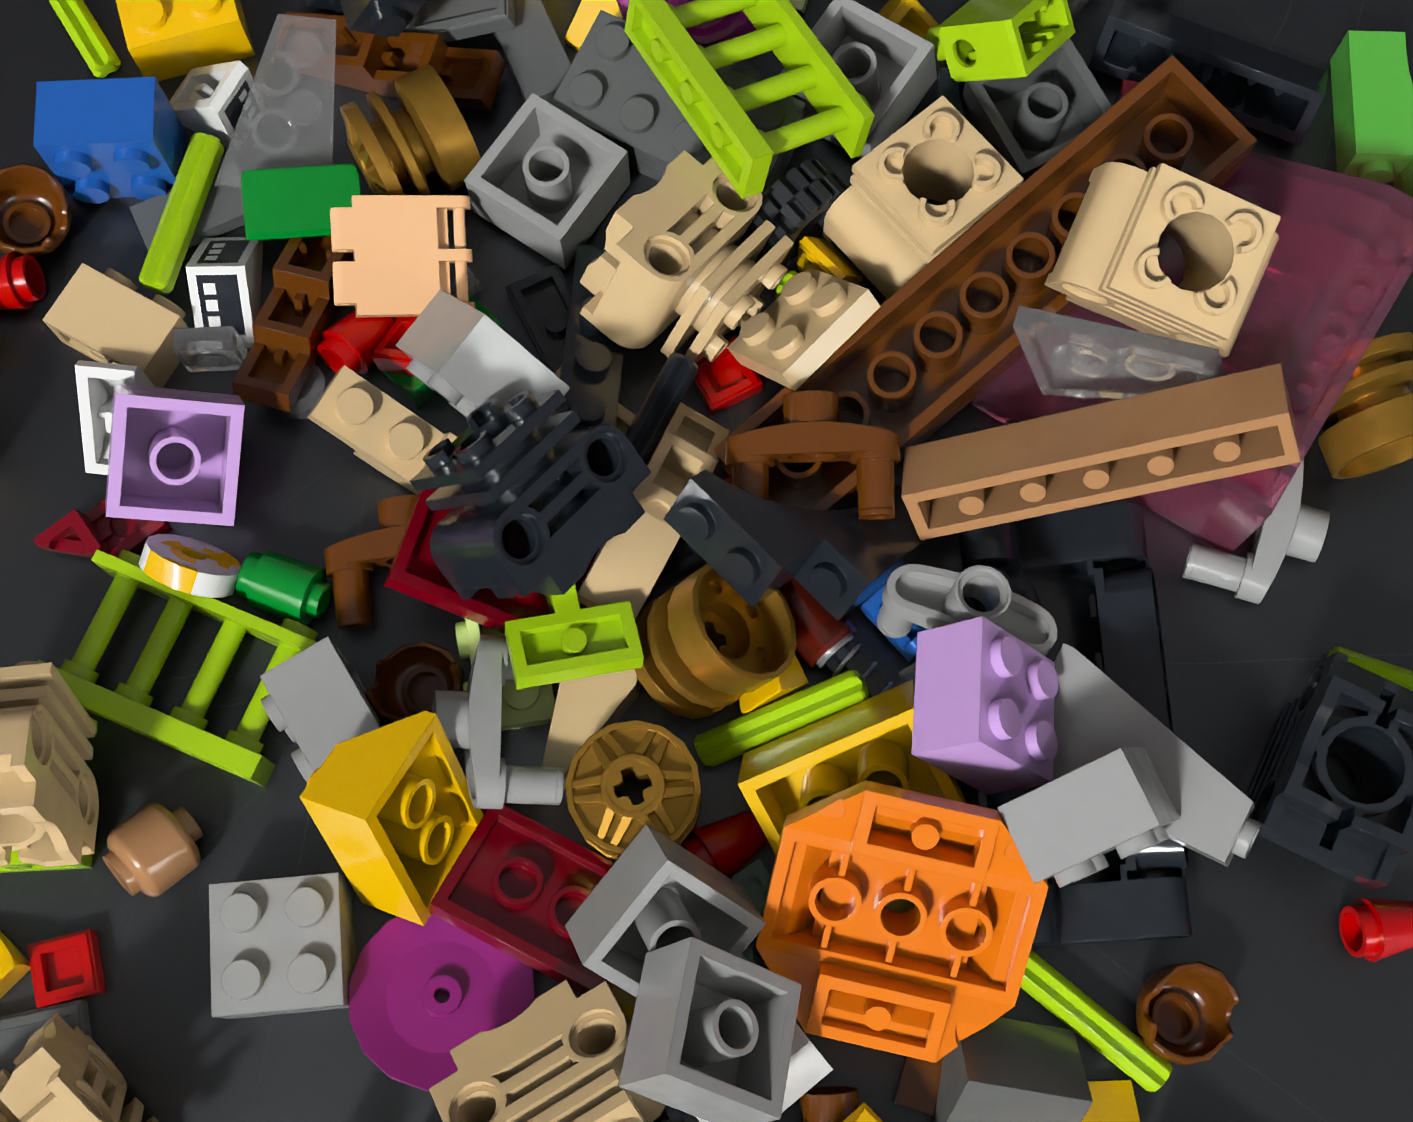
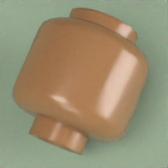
M151 802L110 831L107 837L109 852L102 858L114 877L130 895L135 896L141 891L150 897H158L199 865L201 857L195 842L203 836V833L192 816L183 807L180 806L171 812L165 806L157 802Z

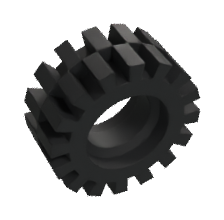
M814 158L812 161L808 159L801 163L798 170L795 167L789 170L782 182L778 179L771 186L773 190L769 194L762 195V205L746 230V233L750 236L766 220L776 227L762 249L765 253L785 235L790 238L794 244L781 262L784 266L791 265L794 259L797 260L799 241L805 236L823 238L824 219L827 211L834 201L849 188L820 158Z

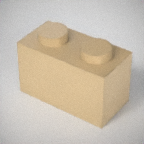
M82 263L47 312L43 321L66 345L97 362L139 366L156 388H163L196 339L183 321L186 313L175 303L161 295L156 294L150 300L137 293L136 290L138 288L131 280L111 268H107L102 274Z

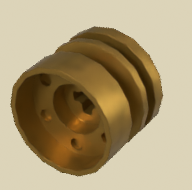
M429 64L395 80V91L401 108L393 112L375 91L366 94L367 103L375 120L371 123L367 122L354 101L340 107V112L346 126L347 143L374 194L405 195L402 187L408 184L414 195H430L425 175L434 172L440 182L452 192L465 185V178L481 159L473 137L453 97L436 70Z
M1393 333L1347 347L1303 372L1295 381V388L1300 400L1312 402L1306 408L1309 422L1319 424L1339 421L1318 438V444L1332 478L1342 480L1359 477L1413 458V392L1410 393L1413 391V333Z
M707 563L677 586L671 587L661 596L649 602L639 611L635 622L644 660L642 668L634 670L638 680L652 699L672 714L690 719L712 716L726 705L736 702L744 693L753 692L777 678L791 665L797 646L795 621L788 603L779 589L752 608Z
M639 720L613 723L589 736L573 756L565 782L568 810L588 846L614 863L646 824L678 845L689 839L691 830L696 829L702 806L698 766L685 743L663 726ZM634 776L640 785L651 784L650 787L643 790L644 802L637 805H632L628 796L619 798L616 796L625 791L624 780Z

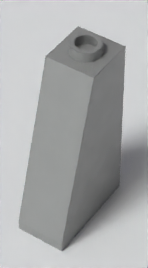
M1063 643L1055 660V670L1059 686L1058 692L1054 697V730L1057 736L1058 750L1053 759V780L1119 748L1144 746L1180 819L1164 826L1170 837L1169 839L1226 867L1229 866L1234 854L1245 859L1261 826L1260 822L1252 819L1256 810L1254 802L1078 650Z

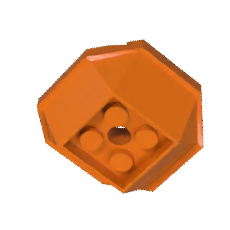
M865 780L785 816L762 912L766 925L757 934L756 948L770 971L802 984L797 1020L805 1033L936 1063L957 1048L959 1041L985 1028L1015 1007L1049 886L1047 879L1034 884L999 810ZM895 899H906L915 904L911 910L902 913L890 911L885 907L888 902Z

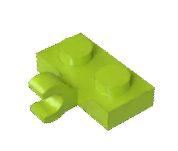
M574 584L564 595L546 596L550 614L505 622V637L517 690L642 668L644 655L630 601L580 609Z

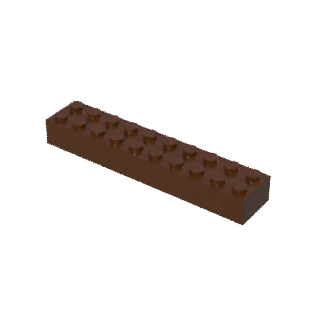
M1171 55L882 303L881 307L796 391L788 387L783 388L713 448L719 464L732 478L731 469L725 467V440L743 432L783 424L782 397L788 393L808 390L831 391L838 394L839 422L874 426L897 433L900 441V461L898 462L900 463L904 459L905 447L922 444L1081 307L1066 300V294L1044 284L1049 273H1052L1090 185L1088 180L1094 168L1106 162H1119L1148 172L1150 168H1157L1159 164L1164 163L1219 188L1245 165L1257 139ZM1165 231L1161 233L1159 239L1166 234ZM850 461L775 463L774 467L769 468L770 501L804 509L841 510L846 509L858 499L856 465L851 464Z

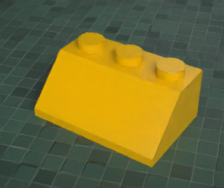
M913 680L743 753L738 786L775 854H777L785 816L865 780L966 803L957 778L912 755L915 683Z
M428 711L420 712L336 744L322 765L311 774L306 788L299 796L360 901L365 905L425 926L432 915L429 913L430 902L484 816L481 809H475L472 805L466 776L437 714Z

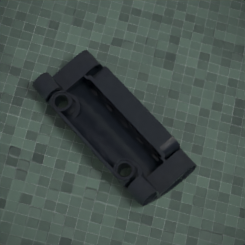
M1113 503L1076 508L959 533L962 571L976 565L994 568L1001 572L1008 580L1012 592L1024 598L1026 595V599L1043 607L1054 618L1058 629L1057 640L1046 655L1047 658L1055 662L1063 643L1075 648L1174 733L1157 588L1153 569L1149 567L1143 512L1139 504ZM964 597L965 602L970 608L980 611L979 600L972 597ZM1043 785L989 795L977 790L979 806L998 810L997 807ZM1167 839L1124 859H1121L1117 850L1114 849L1104 854L1109 867L1079 881L1059 888L1054 877L1047 879L1049 888L1032 946L1115 943L1192 937L1185 868L1189 867L1188 848L1171 839Z

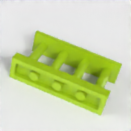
M629 0L624 32L742 200L763 192L772 157L832 134H834L851 159L862 154L875 115L871 111L867 99L856 91L789 0H694L676 7L666 3L665 0ZM741 10L756 28V31L706 48L696 44L686 31L687 28ZM769 51H773L787 70V72L736 90L726 86L715 71ZM803 92L818 114L764 133L755 127L745 112Z
M96 550L91 560L107 574L114 577L72 660L64 659L60 669L56 667L80 704L90 713L265 788L276 765L260 755L264 744L260 743L259 740L270 719L261 703V699L269 695L263 681H260L237 730H229L225 739L204 731L209 722L204 719V716L246 633L278 646L265 672L317 643L315 639L318 633L288 618H284L281 626H278L214 598L191 595L172 589L145 574L139 566L141 556L127 550H121L118 558ZM138 587L168 600L126 684L119 682L115 692L95 684L99 677L95 669ZM191 610L223 623L181 708L174 706L170 715L150 708L154 697L150 696L149 693Z

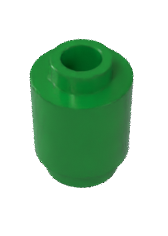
M267 551L264 554L250 553L243 562L236 581V595L247 600L250 608L282 619L288 618L305 626L314 617L321 618L325 614L333 593L332 584L327 583L325 569L273 551Z

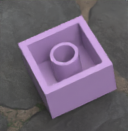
M114 384L105 500L106 517L234 526L245 408L240 396Z
M984 616L917 632L912 755L986 795L1045 785L1053 781V759L1058 750V741L1054 730V697L1058 692L1059 686L1055 662Z

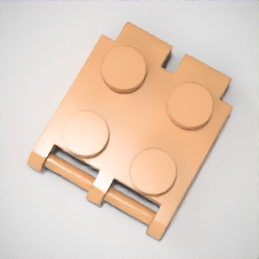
M352 195L351 207L331 208L332 252H353V261H337L332 264L334 305L355 306L356 317H418L440 289L451 295L449 264H455L457 299L475 308V303L469 302L467 263L473 262L472 249H466L465 210L471 209L470 197L463 195ZM447 211H453L455 249H449Z

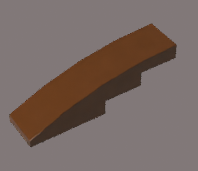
M296 12L285 13L268 59L276 67L366 92L375 91L378 95L397 98L395 91L396 79L429 64L443 80L458 108L488 112L491 110L506 62L497 50L448 47L439 34L402 32L399 37H381L372 33L349 31L343 15Z
M331 236L290 238L272 268L274 287L252 324L254 343L231 381L233 395H239L241 400L291 412L318 356L317 346L323 341L322 332L330 327L338 306L334 305L332 264L337 261H353V252H332Z

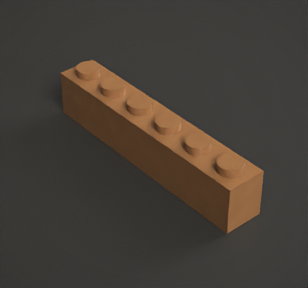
M1281 363L905 447L902 499L920 540H926L1299 463L1301 459L1293 410Z

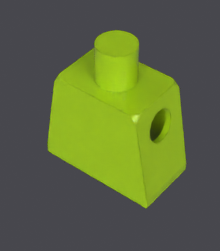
M970 0L939 26L929 28L925 40L934 44L936 62L946 60L951 78L956 82L1027 77L1076 32L1067 0Z

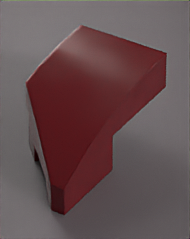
M104 499L85 514L73 509L33 540L38 547L48 551L92 558L96 550H100L118 558L121 550H127L134 554L143 551L149 536L167 534L173 528L168 521L106 517V499Z

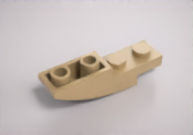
M345 365L338 370L307 416L308 419L355 450L354 455L417 495L419 491H416L409 481L427 466L423 461L424 455L441 441L449 438L453 442L457 438L451 432L442 433Z
M680 403L647 463L651 473L632 491L645 510V513L626 533L611 538L600 547L577 592L578 601L587 607L630 601L634 618H636L680 538V535L663 518L690 478L705 469L713 473L719 461L713 448L728 436L730 432L728 429Z

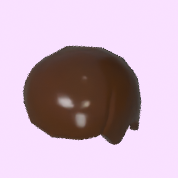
M21 163L0 168V250L4 254L14 252L18 256L30 254L34 258L55 251L65 240L72 221V213L63 184L47 169Z
M427 641L405 644L386 659L379 660L376 663L374 684L372 688L366 689V698L378 716L386 724H391L423 711L432 712L435 690L463 691V684L465 682L464 670L454 655L446 648Z
M1201 961L1165 965L1150 975L1140 988L1136 1001L1137 1030L1142 1036L1144 1044L1160 1058L1178 1065L1209 1061L1224 1046V1043L1233 1037L1234 1033L1230 1026L1233 1007L1239 1003L1237 992L1221 970Z

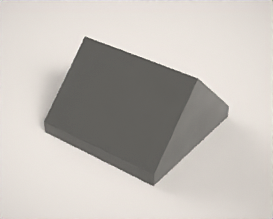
M999 1017L985 1028L959 1041L958 1047L944 1056L942 1060L934 1122H1082L1093 1100L1074 1030Z

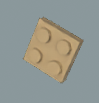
M808 267L804 272L796 274L784 284L781 295L764 312L754 315L744 323L740 329V335L727 349L739 364L796 391L881 306L869 289Z

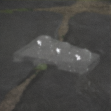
M277 14L214 187L242 189L241 173L244 170L333 165L335 19Z
M1018 306L1013 328L1041 393L1044 395L1123 399L1226 376L1220 351L1217 348Z

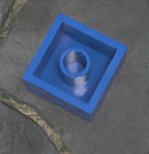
M156 77L37 82L33 146L60 183L63 184L72 199L94 204L106 202L109 198L136 197L141 200H147L154 196L166 195L167 191L172 189L187 150V133Z

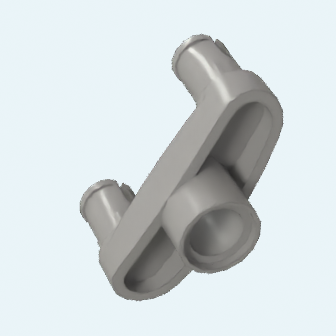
M1299 448L1301 459L1299 463L1241 474L1244 477L1263 481V488H1267L1251 552H1247L1245 557L1192 543L1186 558L1182 578L1234 591V598L1260 604L1272 584L1285 555L1313 563L1316 562L1326 537L1330 511L1301 503L1304 470L1303 451L1301 448Z
M907 564L898 567L891 573L882 590L883 604L877 616V626L884 635L891 638L905 637L910 632L913 624L926 629H933L984 616L1044 656L1048 654L1057 640L1058 629L1051 614L1040 605L1012 592L1008 580L1001 572L990 566L976 565L958 573L926 565ZM964 597H972L979 600L985 606L987 612H980L970 608L965 602Z
M481 635L472 662L467 690H435L432 702V713L437 714L452 748L463 749L464 767L472 805L475 809L500 810L503 809L504 803L560 805L564 785L562 766L506 765L505 758H500L502 686L505 685L506 680H515L506 637Z

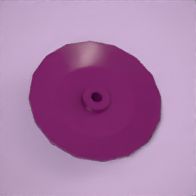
M433 914L425 926L395 917L389 920L361 950L349 981V1021L364 1055L390 1079L429 1091L430 1087L458 1071L450 1053L451 1049L479 1032L489 1031L512 1021L535 1000L533 969Z

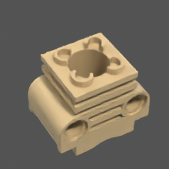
M942 95L852 165V172L854 173L850 177L852 185L834 201L827 211L822 236L829 243L834 242L882 295L888 299L1023 183L1024 178ZM926 198L939 201L943 205L929 204Z
M684 150L667 165L662 179L656 186L644 193L633 195L615 211L606 229L604 247L606 251L587 266L580 280V283L595 295L582 308L580 314L610 340L621 347L630 349L644 348L649 345L680 316L660 351L669 357L670 354L675 353L698 331L699 333L686 352L685 357L691 359L696 364L703 357L712 363L730 343L724 336L730 330H734L737 325L741 328L748 319L760 313L766 303L759 296L765 287L773 290L787 273L788 269L781 262L794 242L785 235L757 263L754 262L776 227L766 220L739 247L737 245L762 205V193L742 200L713 157L702 165Z
M1106 162L1094 168L1088 180L1090 185L1053 272L1049 273L1044 285L1066 294V300L1119 321L1174 348L1185 347L1210 359L1229 356L1279 240V235L1275 230L1281 216L1164 163L1159 164L1157 168H1150L1148 172L1119 162ZM1163 231L1176 239L1184 253L1186 267L1183 281L1178 287L1171 283L1170 278L1165 276L1159 267L1158 255L1160 254L1157 247L1159 237Z
M23 661L11 667L0 668V867L10 865L11 851L19 850L18 858L22 863L38 864L47 868L81 864L82 855L94 854L99 798L95 778L84 760H91L93 758L94 748L87 738L95 737L96 725L52 662Z
M567 980L537 997L522 1014L498 1028L479 1032L451 1049L450 1053L458 1071L429 1088L443 1122H653L661 1115L666 1106L660 1102L618 1087L631 1023L606 981L580 997L576 996Z
M58 1013L30 1035L25 1047L13 1062L16 1067L12 1075L5 1068L0 1071V1122L142 1121L145 1106L136 1097L122 1109L127 1091V1083L119 1069L89 1035H85L78 1026L72 1029ZM152 1116V1117H151L149 1120H147L146 1122H159V1121H158L154 1116Z

